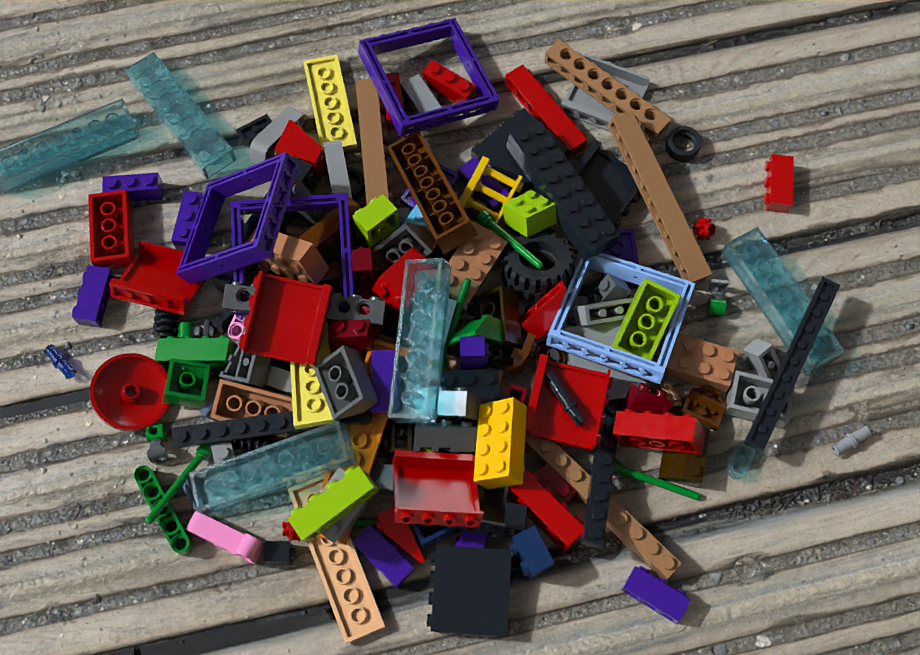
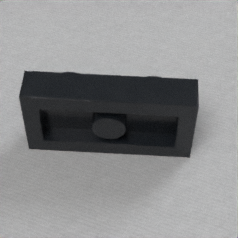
M265 114L236 129V133L246 147L252 143L253 139L272 120L268 114Z

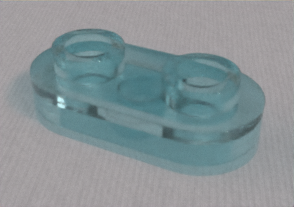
M744 440L735 445L727 465V473L733 479H742L748 473L755 455V449L743 444ZM740 449H744L746 455L741 454ZM738 467L740 472H735L733 468Z

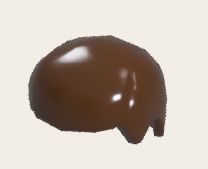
M546 344L539 347L535 355L536 365H538L540 354L548 355L547 360L560 363L566 362L565 351Z

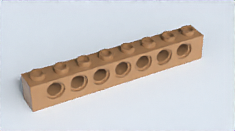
M558 39L545 52V64L613 113L618 115L632 110L639 120L642 131L653 142H656L668 129L671 119L666 113L656 109L652 103L642 99L638 93L628 89L608 72H604L594 62L586 59L583 54L572 49L569 44Z

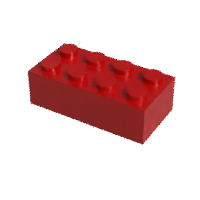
M126 189L88 194L91 263L96 267L110 269L128 267L135 258L132 199Z
M624 409V411L616 412L612 434L623 447L702 454L705 430L698 419L690 414L675 416L672 413L666 412L660 415L651 411L637 413L634 410Z
M525 470L523 472V484L509 486L507 496L515 504L527 505L526 515L566 553L582 536L584 522L578 516L573 517L568 512L570 510L569 507L562 501L558 502L554 498L555 494L547 486L544 488L539 483L540 479L536 474Z

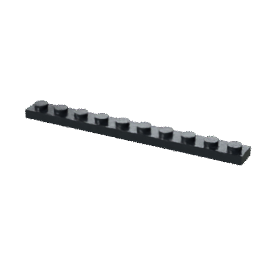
M825 277L820 279L743 444L761 453L765 450L841 286L840 284Z
M368 409L363 413L338 419L336 423L295 429L293 411L173 427V448L178 449L372 422V413Z

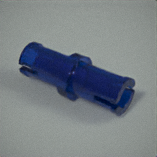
M48 345L45 348L47 350L43 352L52 361V365L59 369L66 379L73 378L77 371L70 365L68 358L62 355L55 345Z

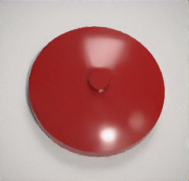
M125 353L108 359L96 370L91 380L89 394L94 412L105 424L122 431H139L154 425L164 416L169 407V404L162 403L167 372L154 359L142 354Z

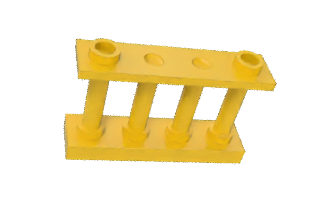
M483 156L459 202L464 210L470 207L478 212L487 210L493 216L494 222L499 225L503 217V206L498 214L473 201L472 195L475 191H480L501 203H505L512 199L516 192L519 193L524 185L522 182L523 176L519 175L515 181L492 169L489 165L490 159ZM483 175H489L512 187L508 197L483 185V182L480 181Z

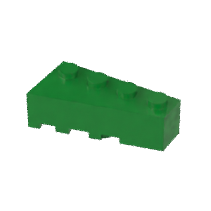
M167 336L166 338H158L154 361L163 367H169L170 359L176 358L211 364L210 368L221 372L225 371L230 362L228 358L230 354H234L238 345L228 336H219V338H212L210 336H202L201 338Z

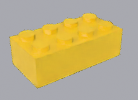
M514 397L479 404L474 482L486 489L523 484L527 406Z

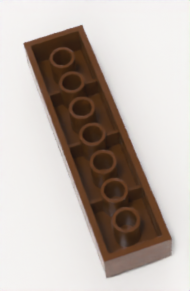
M419 129L387 147L431 233L444 254L478 235Z

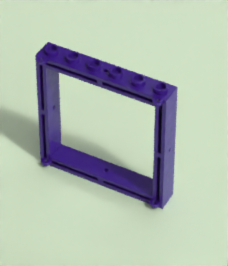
M456 18L445 19L440 22L412 27L402 31L399 30L394 33L382 34L359 41L358 54L400 137L411 134L418 129L423 131L496 111L500 99ZM449 38L472 83L476 85L480 98L407 117L376 55Z
M285 152L208 183L176 274L189 284H195L198 281L268 258H274L273 250L295 176L299 174V163ZM271 181L253 241L205 257L225 198Z
M348 194L289 197L285 212L339 208L344 297L355 295ZM266 199L230 201L232 248L245 244L244 215L261 214ZM246 266L233 270L234 282H241L244 284L243 286H247ZM247 294L241 297L242 302H247ZM344 304L340 307V312L346 313L350 310V306L348 304ZM235 312V316L241 319L242 322H244L245 316L249 315L248 313Z

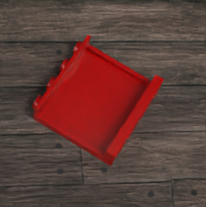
M139 241V252L121 278H112L109 282L111 297L185 315L207 279L198 281L195 284H189L176 274L184 251Z
M259 270V275L255 276L253 287H255L254 295H251L248 306L251 307L250 312L244 319L245 333L241 335L239 340L241 350L249 354L315 367L333 293L332 285H318L264 274L263 271Z
M540 354L526 413L525 435L593 451L595 445L599 446L602 434H599L598 431L599 426L603 427L605 415L602 414L603 407L607 408L609 396L606 395L607 388L611 389L613 377H610L611 370L608 369L607 373L547 360L548 355ZM554 371L571 398L577 401L578 408L587 419L585 423L583 422V425L576 427L568 413L563 411L564 407L543 379L545 375L548 376L547 373Z
M395 450L392 463L395 523L480 527L484 512L480 511L477 483L474 482L476 455Z

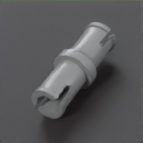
M863 425L855 432L847 433L842 440L831 445V450L839 457L847 450L856 448L860 442L871 437L872 434L868 427Z

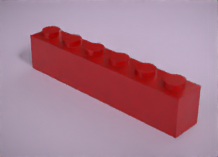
M522 64L505 75V85L524 108L539 122L541 121L569 149L568 159L586 148L587 137L585 133L580 131L576 127L574 120L569 119L564 109L556 104L553 96L544 90L542 83L533 77L530 69H526Z

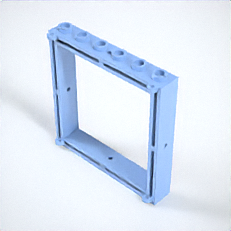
M600 253L585 261L581 258L550 328L546 345L660 384L695 283L604 253ZM588 269L604 274L609 273L637 285H640L647 278L681 295L657 362L563 331Z

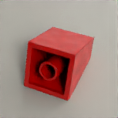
M289 119L274 149L276 156L287 152L291 157L294 156L312 165L315 179L320 181L322 175H325L328 169L323 148L293 120Z
M412 247L379 276L372 290L401 315L427 297L442 271L416 248Z

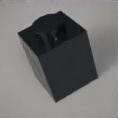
M265 541V564L292 565V560H295L296 547H293L291 542Z

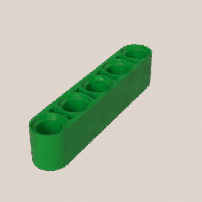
M142 465L136 468L134 478L152 511L166 491L157 474L150 467ZM149 472L148 479L142 480V476ZM158 489L157 496L151 498L152 491ZM170 500L166 505L168 506L167 512L163 515L159 514L156 520L173 551L181 556H186L193 551L194 544ZM177 523L176 530L169 532L170 525ZM183 540H186V547L182 550H179V543Z

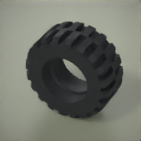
M543 231L528 238L522 234L520 237L514 238L543 264L551 267L542 271L527 268L526 265L532 263L507 244L502 254V281L506 287L517 290L518 298L522 297L524 301L529 302L531 300L536 303L561 280L565 282L566 289H568L574 275L575 255L565 240L559 239L557 235H549Z

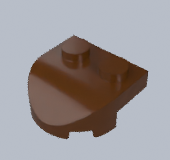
M528 333L522 350L514 347L511 354V364H508L506 372L514 375L520 374L526 368L528 361L533 360L538 344L535 342L536 335Z
M703 385L701 388L694 387L689 392L679 415H693L700 423L711 425V430L716 432L727 409V402L723 401L721 393L713 387Z

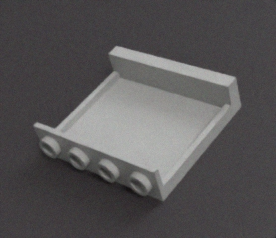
M584 54L586 59L594 62L600 69L608 72L614 79L622 82L631 91L638 93L643 99L649 85V77L630 71L627 68L619 67L611 62L600 60L595 56ZM572 83L566 98H563L561 103L565 114L568 117L611 132L607 124L616 114Z
M623 320L564 328L563 331L611 346ZM566 352V363L568 365L607 373L608 369L611 370L610 377H613L611 389L607 388L606 395L609 396V401L624 399L632 383L649 385L648 380Z

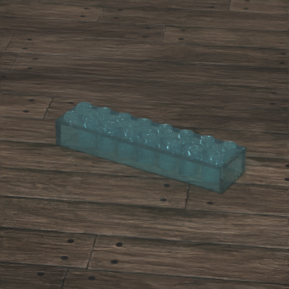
M154 52L124 70L131 85L206 179H209L237 160L230 145Z
M119 99L0 148L1 191L4 194L141 138L124 99Z
M756 227L727 242L721 253L788 349L810 300L761 230ZM823 322L803 365L802 372L806 377L838 360L845 353V350L825 322Z
M443 258L405 260L388 418L397 423H436L452 266Z
M338 420L190 472L189 476L197 512L209 515L331 473L339 467L345 468L357 464L347 425Z

